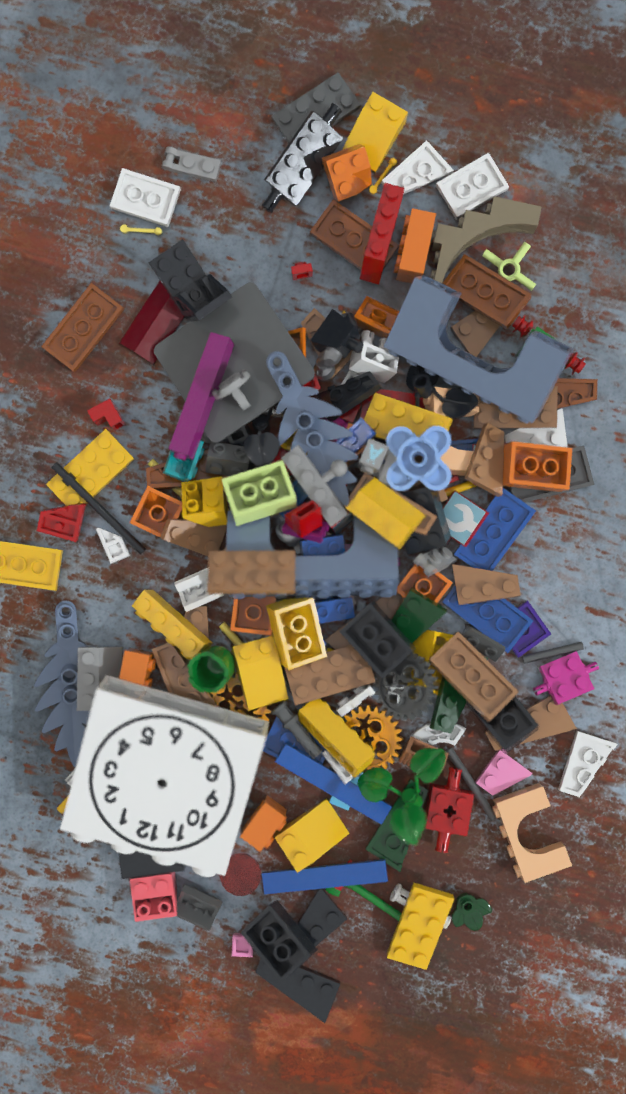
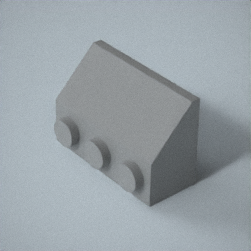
M78 647L77 711H91L96 689L106 675L119 678L123 647Z

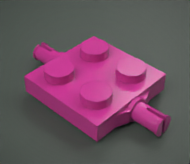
M577 651L538 667L543 677V684L533 687V691L541 689L535 692L536 696L547 691L552 696L555 705H559L594 690L589 673L599 670V666L593 667L597 665L595 661L585 666Z

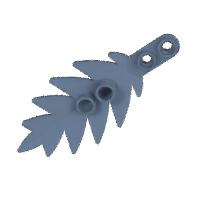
M279 351L270 353L266 364L283 395L277 406L276 414H280L286 409L278 435L280 446L297 430L290 451L297 445H300L305 453L308 452V458L321 475L330 470L331 464L335 460L349 461L358 459V455L350 449L336 442L329 441L351 437L353 432L336 423L320 419L340 415L342 411L325 401L308 397L318 394L319 391L312 387L301 386L285 354ZM275 358H279L281 360V364L279 366H276L273 361ZM285 377H289L291 379V383L289 385H286L283 382V379ZM348 469L345 475L341 477L335 476L327 482L340 502L347 507L349 505V495L346 484L357 481L356 477Z
M64 600L59 602L55 608L57 642L45 653V657L55 656L39 674L34 687H39L53 680L55 681L43 694L35 707V711L38 712L58 703L48 716L42 728V733L62 726L54 750L59 751L67 747L71 763L76 767L86 732L84 724H88L91 712L77 711L78 647L89 646L78 640L75 605L71 601ZM64 607H67L70 611L68 613L62 612V609ZM69 627L71 631L66 633L63 629Z

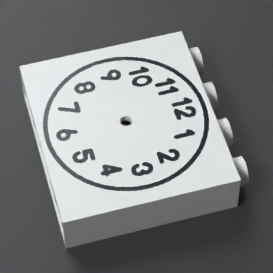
M106 675L96 689L60 830L71 832L72 838L80 842L88 843L96 839L110 843L115 851L122 854H132L138 851L152 855V859L161 865L169 866L178 862L192 866V870L195 873L204 877H212L216 873L225 876L266 739L269 721Z

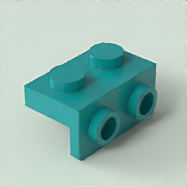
M200 440L193 460L188 458L185 461L174 457V453L170 451L163 474L183 482L193 479L198 470V467H196L197 461L201 459L204 453V448H202L204 441Z

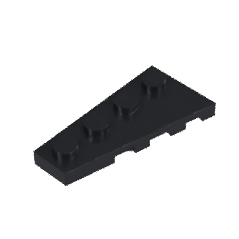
M260 958L256 974L322 1022H326L339 989L340 981L300 966L289 978L280 984Z

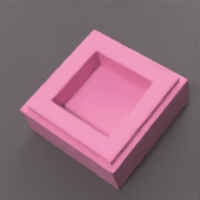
M233 933L232 956L253 957V948L242 934Z

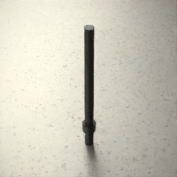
M58 462L51 467L63 479L62 482L66 486L72 487L140 555L146 550L130 532L76 481V477L71 472L68 473Z

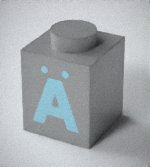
M369 439L357 467L361 468V471L365 474L377 475L389 447Z

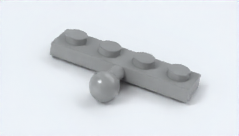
M297 445L281 458L310 499L321 507V514L331 527L349 514L327 484L335 476L341 477L346 474L347 464L343 460H335L331 464L330 470L321 475L300 445Z

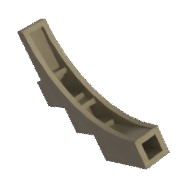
M494 196L491 204L487 203L485 214L466 210L464 217L459 218L457 227L438 223L436 231H432L430 243H433L431 251H435L433 263L437 264L436 270L431 271L430 278L442 283L445 274L455 259L472 244L486 237L514 232L534 234L539 223L542 207Z

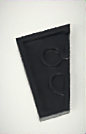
M369 371L348 379L345 384L337 387L335 385L327 387L328 390L312 395V397L325 401L342 411L340 415L326 417L328 421L333 422L382 388Z
M322 888L316 891L314 898L310 901L297 925L316 947L344 923L347 917Z

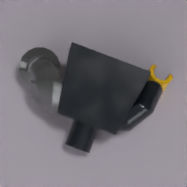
M332 309L310 340L315 349L321 352L313 368L320 380L332 378L335 374V365L341 358H346L351 350L359 353L363 348L364 343L359 340L358 323L350 312L346 313L343 311L342 315Z

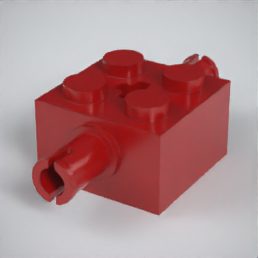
M449 767L447 785L430 783L425 810V829L438 832L435 850L438 852L443 850V853H448L450 835L467 836L474 794L471 790L459 788L462 769ZM451 806L452 811L446 813L444 809H448V807Z

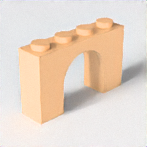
M435 387L436 391L443 398H446V393L450 388ZM433 393L430 397L423 398L426 410L446 416L442 411L444 402H441ZM479 403L471 412L463 417H471L478 413ZM450 445L449 449L440 459L448 466L451 475L465 476L474 451L459 450Z
M540 783L493 799L495 806H492L496 819L500 818L502 823L499 829L503 838L507 837L509 845L506 848L510 858L514 857L516 865L513 868L518 878L521 877L526 883L572 866L567 850L561 842L540 849H528L519 843L517 830L521 820L530 813L550 807L545 789Z

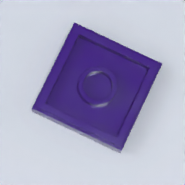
M528 601L517 607L533 620L532 624L511 649L517 658L551 635V632Z

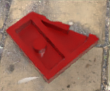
M86 503L42 510L36 531L77 542Z

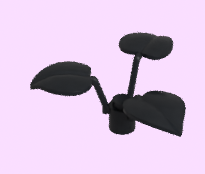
M420 365L410 366L406 377V384L411 391L416 392L414 394L415 406L419 407L420 397L425 399L430 397L432 393L441 402H444L442 411L449 418H461L478 405L477 397L473 393H465L461 388L448 390L446 398H443L436 391L435 387H432L438 381L439 375L428 374L424 371L425 368Z
M274 406L269 408L266 416L259 415L250 421L258 435H249L246 438L244 450L247 457L257 467L271 464L279 452L280 444L277 437L269 433L271 428L269 420L271 419Z

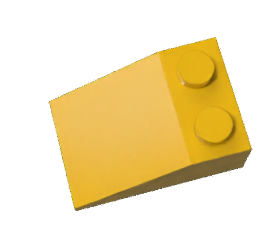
M372 92L342 150L357 144L365 146L371 171L376 173L404 127L408 112Z
M273 636L232 647L231 653L236 662L235 667L248 711L288 700L281 663Z
M326 798L285 825L280 832L276 831L275 839L298 873L349 834V831Z

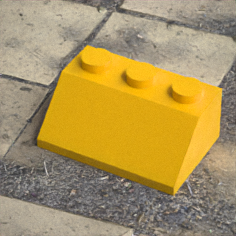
M375 477L359 490L346 507L350 513L399 550L426 516Z
M313 597L284 599L266 605L280 663L285 668L290 670L327 657Z
M427 629L413 642L416 649L412 653L418 654V657H424V662H428L454 635ZM413 669L412 672H411V677H412V679L418 680V683H416V684H410V683H408L407 686H410V685H415V686H417V685H419V686H425V687H427V686L425 685V683L423 682V679H419V678L413 677V676H414V669ZM435 669L432 677H437L438 680L434 681L433 685L438 686V689H434L433 693L438 695L442 675Z

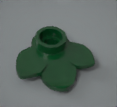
M462 893L457 898V908L452 913V922L455 927H460L465 923L470 930L478 931L483 925L482 916L490 914L492 908L485 899H475L471 894Z

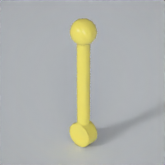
M121 225L120 227L123 234L128 232L162 234V229L159 227L155 229L127 227V225Z

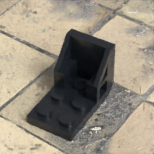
M183 239L148 262L183 316L189 322L201 320L232 298L230 292L211 274H205Z

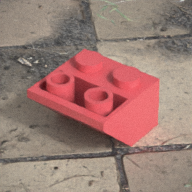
M175 872L130 878L135 922L177 916Z

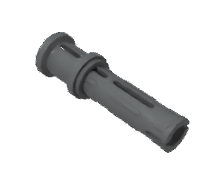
M281 702L271 711V714L277 716L283 724L282 727L288 729L311 758L314 759L323 750L299 723L297 714H293L286 706L287 702Z

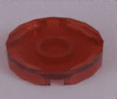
M237 853L231 855L225 876L220 875L222 886L227 892L235 896H246L257 889L261 881L262 871L259 863L253 857L245 853Z

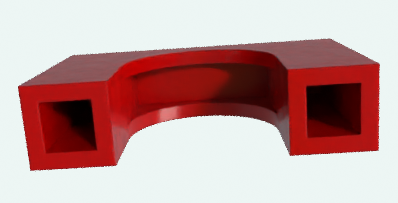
M384 183L364 254L360 280L378 285L380 283L391 237L398 218L405 190L404 187Z

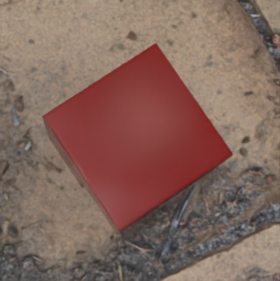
M110 398L87 410L92 421L98 426L108 421L110 427L116 431L126 425L115 403Z
M313 500L308 503L304 502L285 514V522L297 535L303 538L323 525L321 507Z

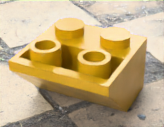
M223 477L181 482L183 519L206 527L227 525L228 502L222 483Z

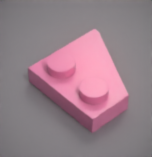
M497 750L475 783L491 795H495L531 776L532 773L510 756L504 754L503 751Z

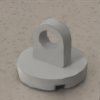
M242 369L241 375L239 372L234 373L221 382L218 386L220 389L218 391L214 389L212 395L216 400H219L231 393L245 411L251 404L239 387L251 375L246 369Z

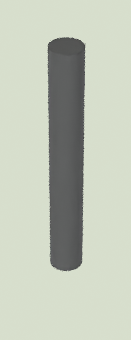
M582 642L548 649L522 656V661L526 664L584 650Z

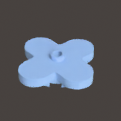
M441 426L430 427L420 437H417L406 427H396L388 433L386 443L389 447L388 449L397 457V460L388 469L386 477L388 484L394 490H408L418 480L434 491L443 490L449 485L451 480L450 469L440 459L451 445V436L445 428ZM417 455H421L423 457V461L421 463L415 462V457Z

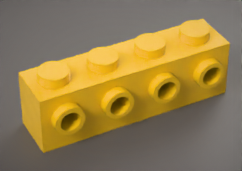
M143 590L132 605L136 610L135 613L140 618L147 619L151 623V628L166 636L165 640L170 645L177 646L181 650L182 656L188 660L207 647H210L213 643L154 590Z
M321 699L313 700L299 710L298 721L354 778L373 762L375 753L372 747L364 743L359 738L357 732L350 729L344 723L343 718L330 709L326 701Z

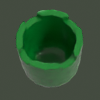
M218 645L207 647L194 656L187 666L188 680L193 688L202 693H216L221 690L235 672L236 662L234 656L228 649Z

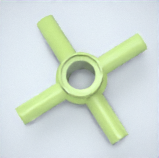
M524 242L512 259L502 260L487 249L482 256L498 267V274L509 281L517 280L531 291L536 286V283L520 273L519 263L531 247L528 243ZM506 265H513L515 267V272L510 276L503 273Z

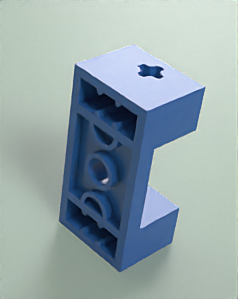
M339 533L326 535L325 538L323 537L322 543L306 539L299 541L301 556H336L345 553L344 538ZM308 596L314 599L319 624L355 617L351 596L348 598Z

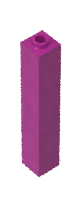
M210 332L168 448L177 459L183 461L186 458L194 459L215 401L212 391L214 389L219 390L218 386L222 381L235 345L230 337Z

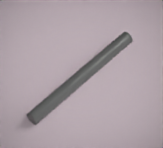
M453 747L448 748L445 752L449 753L448 756L454 766L462 769V778L490 821H493L496 817L492 807Z

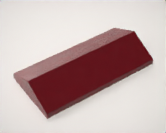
M161 281L158 282L119 342V344L152 365L157 361V357L154 354L155 346L176 332L185 318Z

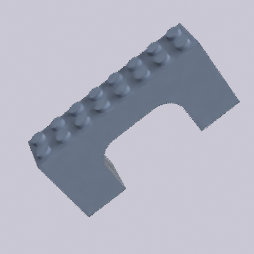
M426 275L415 277L383 347L389 349L388 353L393 356L406 358V362L413 366L420 365L424 367V371L434 376L437 374L443 377L442 380L450 385L455 383L461 386V390L465 393H474L480 396L479 399L487 404L494 403L498 405V409L507 414L511 412L517 415V419L520 421L533 423L540 415L574 349L536 330L529 335L517 361L512 367L498 368L456 347L448 337L447 324L462 293Z
M227 511L226 551H275L271 546L270 516L236 526L232 512ZM353 515V544L348 551L336 556H295V594L228 595L234 599H243L245 597H254L256 599L275 597L283 599L287 596H296L297 598H306L308 596H317L318 598L359 596L368 598L372 595L388 598L397 593L399 580L397 547Z

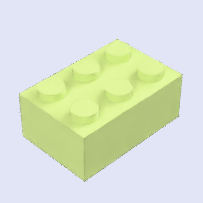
M283 460L222 479L224 491L236 526L297 507L296 496Z

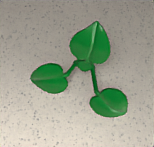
M424 748L412 756L410 768L416 773L414 777L415 789L408 788L404 792H400L393 786H390L392 775L384 768L369 769L358 779L357 785L362 796L370 802L382 801L387 796L388 789L402 797V801L405 803L403 809H397L392 813L390 824L394 833L411 845H417L426 824L425 812L420 808L423 804V798L419 794L421 790L418 779L420 777L424 783H430L438 778L446 759V753L443 749Z

